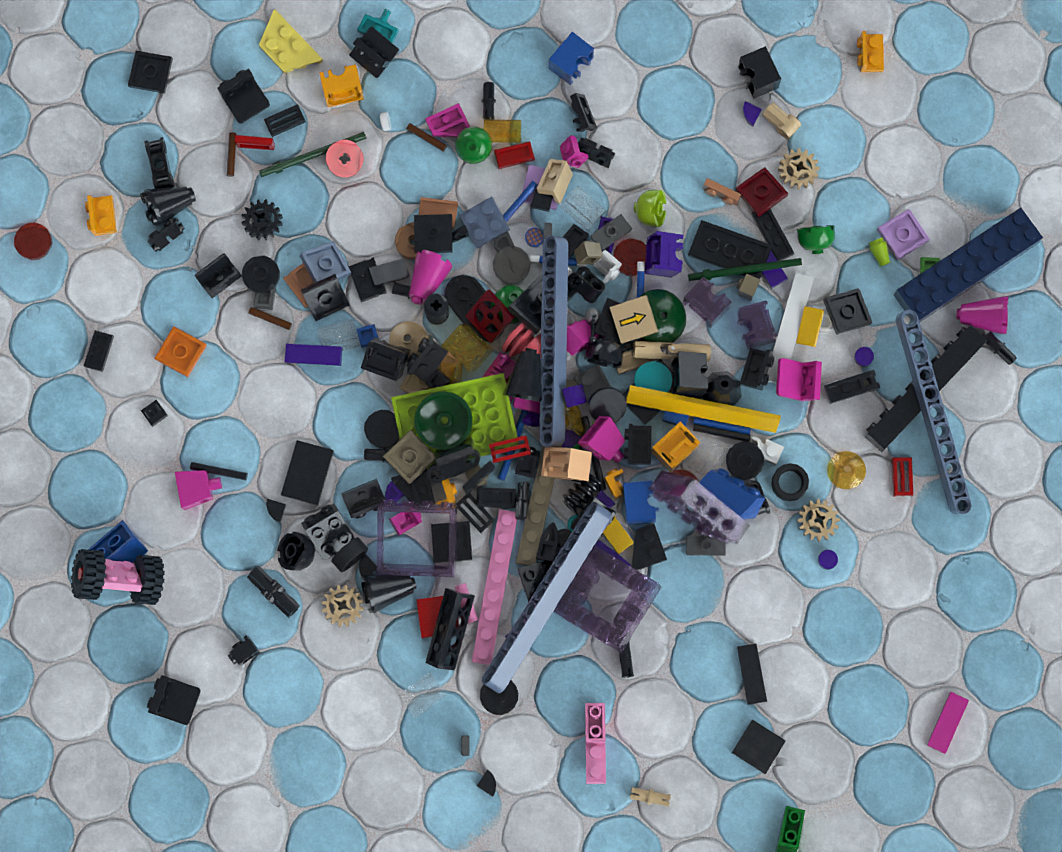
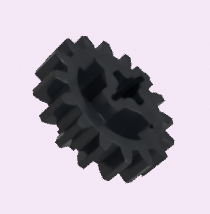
M257 199V204L255 205L250 202L251 208L245 207L244 209L247 214H242V218L245 219L242 221V225L246 226L244 228L245 232H250L251 238L256 235L257 240L264 237L266 241L268 235L274 238L273 232L279 233L278 226L283 225L282 221H280L283 216L278 214L280 212L279 207L274 208V202L268 205L267 199L263 203ZM272 213L274 214V222L270 219ZM250 218L254 220L252 227L250 225ZM258 218H259V219H260V218H261V219H264V218H265L266 221H260V222H259Z

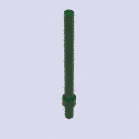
M361 132L342 140H350L356 143L367 138L365 133ZM334 143L283 162L272 163V166L259 170L261 178L272 173H281L283 169L324 155Z
M795 258L712 271L706 269L703 272L688 274V280L704 279V281H709L711 278L800 266L802 265V259Z

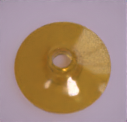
M566 405L565 424L567 426L570 425L578 436H582L584 429L581 422L582 414L578 405L567 407Z
M843 451L831 458L828 463L827 473L830 481L836 487L853 489L864 480L866 466L859 455L850 451ZM849 466L851 472H845L844 467Z

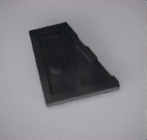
M427 468L411 484L401 475L391 477L392 482L418 510L436 506L431 483L427 478Z
M655 524L636 529L631 572L667 561Z

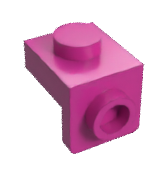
M570 135L559 146L562 159L567 161L569 166L579 168L589 158L588 154L580 152L575 136Z
M412 505L390 518L389 521L399 536L420 524L422 516L419 510Z

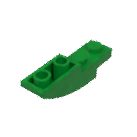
M785 806L775 852H797L805 810Z

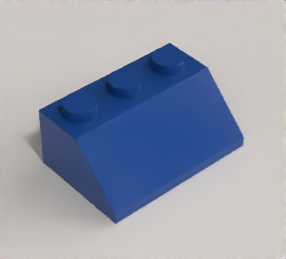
M722 468L710 470L692 490L738 520L756 518L765 500V497L760 494L761 492L758 489L747 487L744 485L745 482L743 480L729 476V472Z
M123 520L88 549L102 551L105 559L120 562L129 561L131 563H134L138 555H145L148 552L142 541Z

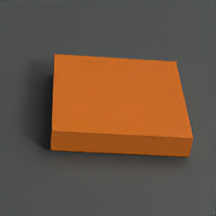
M173 326L154 359L189 377L207 344Z

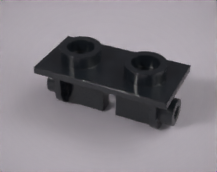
M586 137L578 141L580 152L588 154L589 160L601 166L610 167L611 160L615 156L613 149L603 145L597 149V143Z
M170 218L163 224V229L159 232L156 229L148 236L150 239L147 242L149 244L153 242L151 247L155 252L161 251L170 243L166 236L169 235L174 240L183 233L185 227L181 223L177 225L176 222L179 221L177 218L174 220Z

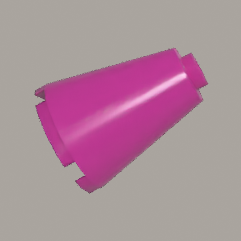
M422 250L421 253L417 252L409 291L411 302L416 305L424 304L426 298L434 294L452 269V264L449 260L444 262L441 260V255L432 251Z
M1008 296L961 304V308H957L956 319L960 320V324L972 325L973 327L999 334H1007Z

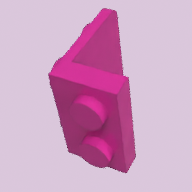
M780 358L777 369V396L802 402L820 400L822 362L802 363Z

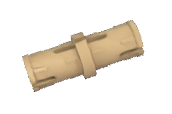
M632 787L631 793L639 795L630 794V800L647 802L648 805L653 803L669 807L670 802L662 799L670 800L671 794L653 792V789L648 791Z

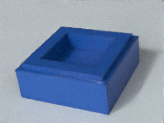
M375 324L356 329L361 348L367 347L369 341L374 337L378 338Z

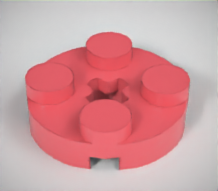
M350 140L337 141L330 146L326 153V164L329 170L341 178H349L356 175L363 165L364 158L360 147ZM343 154H347V157L350 158V161H347L346 164H342V161L339 160V157H342Z

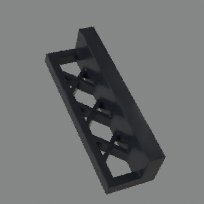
M445 588L425 663L437 669L455 671L475 595ZM462 598H467L465 606L461 608ZM461 617V623L456 627V620ZM456 636V641L451 646V639ZM451 655L450 664H445L446 657Z

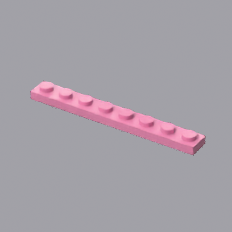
M499 509L472 658L474 663L490 665L493 659L517 524L516 512Z

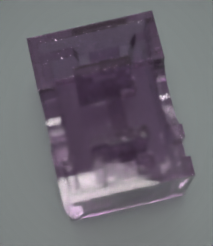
M702 277L685 295L683 305L686 306L690 303L688 305L690 309L696 312L705 322L709 320L710 324L708 327L711 329L729 310L732 301L726 297L725 293L719 296L714 295L711 292L714 283L711 284L705 277Z
M767 300L740 307L737 312V325L740 324V326L743 325L749 329L747 334L742 335V340L745 339L748 350L774 343L778 337L777 333H774L775 329L769 310L766 309Z

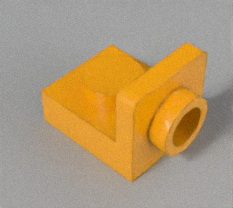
M617 468L607 472V476L604 479L614 500L621 498V492L624 491L620 481H615L616 478L624 473L622 469L617 470Z

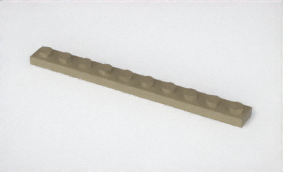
M566 379V388L576 386L577 381ZM567 405L565 408V431L571 407H567ZM542 446L527 518L516 559V564L525 566L536 564L537 551L555 478L541 476L544 446Z

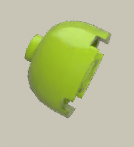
M647 190L634 203V213H636L638 220L645 226L661 227L666 216V210L663 211V204H666L664 191Z

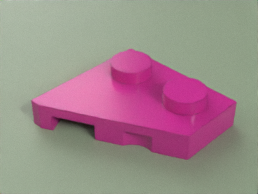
M459 103L425 118L433 137H457L463 129L470 127Z

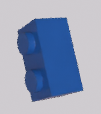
M665 411L662 421L675 426L681 421L686 426L689 415Z

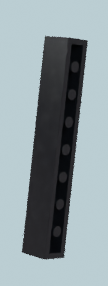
M972 325L967 329L963 327L956 334L957 340L955 342L950 340L943 348L945 352L941 356L937 354L931 360L939 391L987 342V339ZM924 371L920 372V378L922 380H925L926 374ZM913 381L905 388L907 392L902 397L899 394L892 402L894 406L890 410L886 408L879 415L881 420L877 424L873 422L866 429L868 434L865 438L881 452L921 412ZM926 389L925 396L928 399L931 397V392L929 389Z

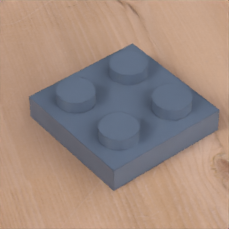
M492 196L460 214L476 248H480L510 231Z
M334 241L300 254V258L314 283L333 274H336L338 280L351 274Z

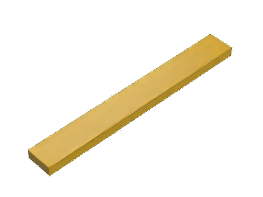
M630 385L626 398V403L773 433H776L781 420V415Z

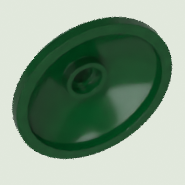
M653 289L643 293L639 297L647 295L658 332L641 337V339L650 342L673 343L682 335L686 326V311L682 302L676 295L663 289ZM661 312L665 314V319L661 317Z
M441 391L432 393L421 401L415 412L414 423L416 432L424 443L435 449L445 450L454 448L466 440L472 429L473 417L469 405L462 397L452 392ZM442 417L448 418L447 424L441 422Z

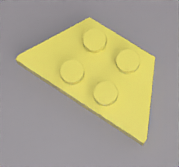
M274 9L259 43L262 51L283 73L291 72L294 69H302L307 67L306 65L313 63H322L323 59Z

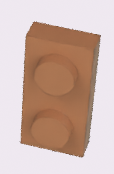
M707 178L703 185V190L707 195L711 197L717 196L727 205L733 204L736 206L740 200V193Z

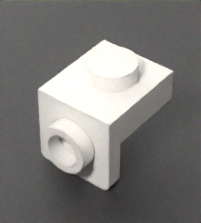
M604 250L602 252L603 257L594 263L593 266L606 276L603 280L606 284L609 280L614 281L620 274L618 270L622 263Z

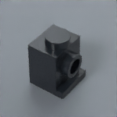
M247 635L243 637L245 639L244 642L239 641L232 646L233 650L228 655L234 665L238 663V665L242 666L260 653Z

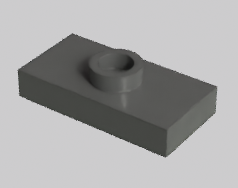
M620 214L594 232L591 238L595 243H600L601 250L603 251L632 231V227L623 215Z
M686 536V555L725 556L726 536Z

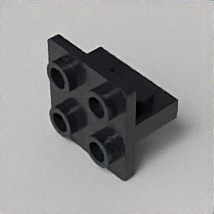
M370 27L362 38H356L353 42L355 47L349 56L375 78H379L399 52V48L374 27Z
M431 335L428 338L424 337L420 341L417 353L413 352L409 356L406 365L409 375L413 373L424 382L428 381L448 354V350L435 342Z

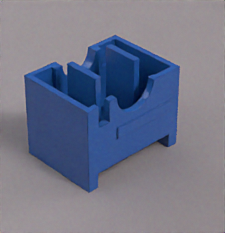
M571 32L549 58V69L571 85L573 83L572 77L576 79L581 76L578 65L590 66L591 60L594 58V48L574 32Z
M653 481L623 483L627 525L656 523V511H659V508L649 505L647 501L649 497L657 495V491H653Z

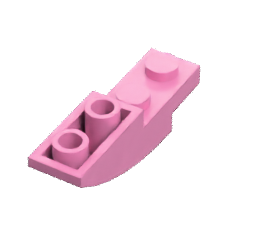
M585 703L586 784H606L605 703Z

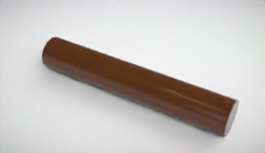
M408 124L406 128L408 131L439 150L445 151L447 148L446 144L413 124Z
M234 132L229 133L227 176L233 177L235 171V135L237 133Z
M253 307L249 309L248 314L287 330H290L292 327V323Z

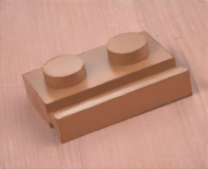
M421 197L418 215L452 214V230H455L457 201Z
M302 263L286 277L284 276L283 279L303 306L308 308L301 289L314 284Z

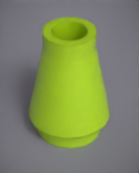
M883 237L869 242V250L880 267L891 263L887 242L884 241Z

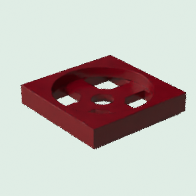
M490 289L481 296L465 316L490 343H493L515 318ZM484 301H491L495 303V306L489 308ZM478 309L484 314V319L481 322L476 318V311ZM500 311L503 314V322L499 319L498 313ZM488 313L493 314L494 318L492 320L488 318ZM493 323L498 331L491 333L486 328L489 324Z

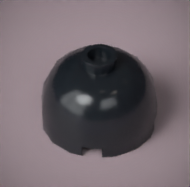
M603 335L602 338H597L595 343H590L587 346L584 360L588 359L587 362L595 365L599 364L603 367L613 364L612 368H620L623 361V350L617 342L613 341V337Z
M300 532L285 534L280 540L277 551L280 552L278 562L281 567L286 570L301 571L310 566L315 557V546L310 537Z

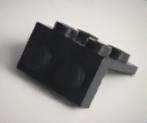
M249 68L239 71L234 78L223 81L217 87L222 99L240 124L270 106L268 99L255 81Z
M334 503L324 506L320 512L307 516L301 522L305 532L313 541L316 550L323 560L335 555L343 546L355 538Z
M161 675L154 684V689L156 690L154 696L150 697L148 701V713L188 725L201 693L200 688Z

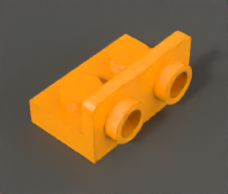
M862 31L860 37H857V48H860V55L857 56V65L861 66V72H883V34H866V31Z
M87 195L88 201L85 202V209L89 213L90 218L87 220L88 230L94 236L117 233L113 196L93 198L91 195Z

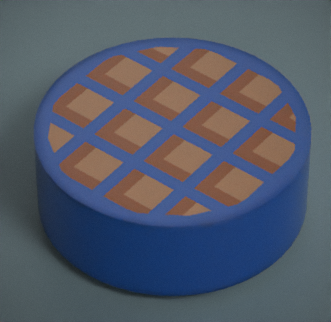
M530 228L525 234V241L530 247H539L544 241V234L539 228Z

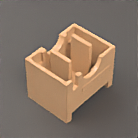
M545 447L541 476L562 480L589 481L592 452L573 448Z

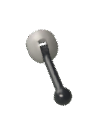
M595 308L588 309L585 312V320L591 325L590 343H595L597 340L595 337V325L600 318V312Z

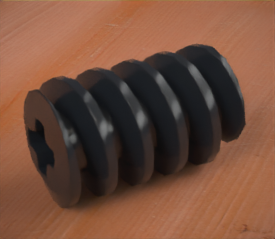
M437 293L431 294L426 298L424 309L427 320L435 325L446 322L449 317V307L446 298Z
M590 473L589 481L582 480L579 481L580 484L574 483L575 490L569 488V495H562L564 504L576 515H578L576 508L583 509L581 503L587 504V497H594L592 492L600 493L598 486L603 487Z

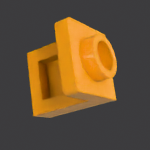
M449 478L442 481L447 499L436 502L437 507L442 508V510L450 509L456 503L454 494H457L454 482L450 483Z

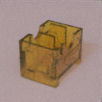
M460 324L441 345L463 364L468 372L476 371L494 351L468 324ZM477 356H479V358L471 365V362H473L474 359Z

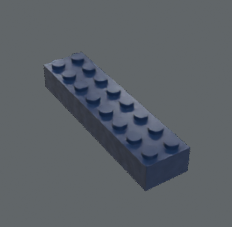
M1020 207L898 288L894 293V297L904 311H914L918 316L919 322H922L1039 244L1043 236Z

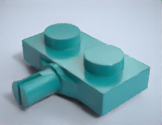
M384 9L380 18L365 14L357 28V32L364 35L370 27H374L393 43L399 29L387 22L391 12Z

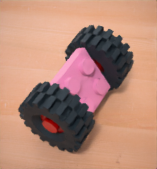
M81 549L76 553V560L74 559L73 561L74 567H72L73 573L71 575L72 594H74L75 598L97 600L103 589L129 591L132 602L137 604L156 605L159 598H161L162 585L165 580L163 579L165 571H163L164 564H162L163 560L160 559L161 557L138 555L134 563H131L129 561L120 562L105 559L104 553L97 550Z

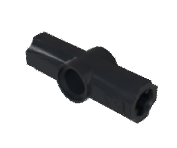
M259 565L247 576L249 581L261 591V594L272 605L275 604L288 618L300 607L286 593V590Z

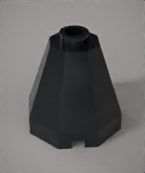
M728 371L712 372L708 377V389L703 395V400L735 406L742 397L740 381Z

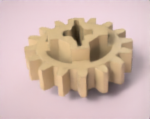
M798 148L796 153L791 149L790 155L785 153L784 159H781L779 162L782 165L778 168V171L782 172L779 177L785 178L784 184L789 182L791 189L794 185L797 186V190H800L801 185L806 189L808 183L813 185L814 179H817L819 175L816 172L819 171L820 167L815 166L818 164V159L813 160V153L807 155V149L804 153L801 152L800 148ZM798 166L801 167L800 172L796 170Z
M817 499L816 504L809 501V507L806 505L802 507L804 512L800 511L798 513L802 518L798 519L797 522L802 523L799 530H805L804 537L809 534L811 541L814 537H817V541L820 542L822 537L828 540V534L831 536L835 534L833 529L837 530L839 528L835 523L839 522L840 518H835L839 512L832 511L833 504L828 507L826 500L823 504H820V499ZM819 508L824 509V510H826L827 512H826V513L821 512V511H819ZM810 511L811 518L806 521L807 513ZM816 516L823 519L821 525L819 522H814ZM831 519L830 528L827 530L826 523ZM810 528L818 530L819 533L813 532Z
M337 585L336 591L331 588V595L325 594L324 596L327 598V601L322 602L326 606V608L322 609V612L328 613L325 618L327 620L332 618V625L338 622V627H342L343 623L349 627L350 621L356 624L355 618L362 617L359 611H364V608L360 606V604L364 603V600L358 599L361 594L359 592L354 594L355 588L352 587L348 590L347 585L343 589ZM346 593V594H345L343 597H341V598H336V597H335V596L338 595V594ZM352 598H354L356 602V609H354L351 605V601L353 600ZM346 601V605L348 606L350 611L347 609H342L340 611L341 608L336 602L343 604ZM331 603L335 607L334 614H332L330 609ZM346 614H350V615H351L350 617H348V618H346V619H340V618H342L343 615H346Z

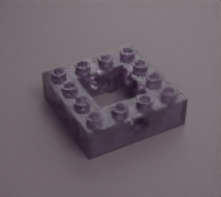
M662 470L649 487V490L654 493L652 496L655 499L667 503L666 507L675 514L678 512L681 515L680 519L688 525L693 524L695 526L694 530L702 536L706 535L711 539L722 540L726 544H729V542L738 544L750 527L749 523L694 478Z
M594 545L553 612L621 654L662 587L658 582ZM598 571L604 573L609 579L616 580L626 589H631L611 623L581 606V604L587 601L589 592L600 579Z

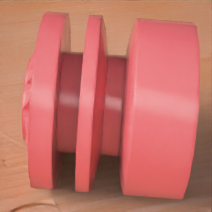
M521 323L509 334L501 350L505 353L510 351L508 356L513 358L518 353L520 354L521 351H525L526 348L537 350V354H540L541 358V333L534 337L535 333Z

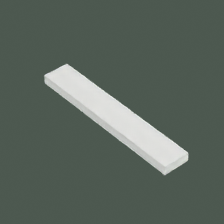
M795 273L772 352L775 359L773 367H769L767 373L769 375L768 382L777 384L778 360L780 358L791 360L804 306L807 304L814 280L813 277Z

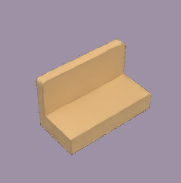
M550 159L537 187L538 193L552 195L558 204L561 203L573 176L567 161Z

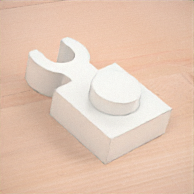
M752 437V441L756 442L757 446L762 450L764 460L777 465L784 446L768 439L763 444L759 438Z

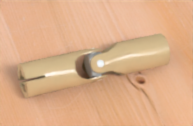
M633 342V358L674 359L678 351L707 353V361H710L711 357L710 344ZM667 347L666 354L662 353L660 348Z

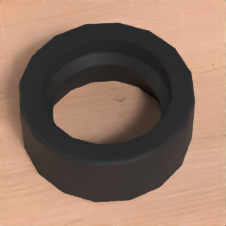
M789 463L782 465L776 470L772 476L771 485L777 497L785 501H795L805 494L808 489L809 478L802 467ZM788 471L797 473L802 482L800 489L792 494L782 491L779 486L780 476Z
M356 537L343 546L334 555L331 562L341 573L345 572L368 551V547L359 537Z

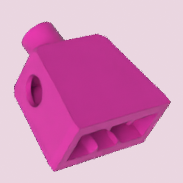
M599 416L578 442L579 445L592 452V455L600 460L609 461L613 459L617 463L624 457V454L619 449L625 443V439L611 417Z
M207 471L175 472L180 505L183 510H188L213 500L212 490L222 489L221 478L210 479Z

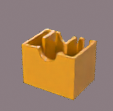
M356 64L344 66V73L338 76L332 74L331 69L328 70L329 77L325 78L324 72H319L328 108L364 100Z
M680 421L652 447L651 453L671 473L699 447L700 441ZM662 453L669 458L668 460L671 461V463H669V462L665 459V457L662 455Z

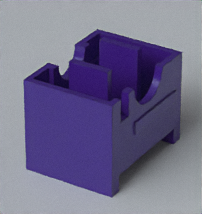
M656 231L647 237L645 274L672 278L682 272L683 262L675 254L676 251L679 252L684 248L683 243L676 242L679 239H683L682 234Z

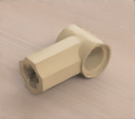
M774 102L762 114L764 118L776 127L778 133L785 139H789L801 126L800 121L795 116L788 115Z

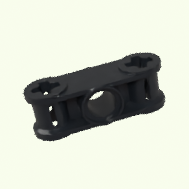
M160 137L159 140L144 141L152 171L154 189L175 188L164 137ZM157 162H164L163 167L155 168Z
M474 449V453L471 454V456H476L473 463L471 460H467L468 455L438 466L437 463L432 464L427 471V478L432 483H439L448 478L458 476L479 464L480 453ZM433 469L441 472L439 477L436 475L432 476Z

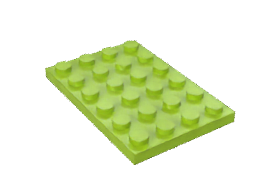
M504 373L391 397L400 439L410 430L419 437L415 429L414 417L418 405L425 397L435 392H452L462 397L472 412L473 424L467 438L472 437L474 449L480 453L481 457L491 455L489 444L518 437L510 398L503 395L507 385ZM442 417L441 422L447 424L448 418ZM519 441L513 443L494 447V449L496 451L520 444ZM425 443V445L435 454V450L437 449L430 447ZM470 454L467 460L476 458V456H471ZM436 460L433 463H431L427 468H429L432 464H435Z

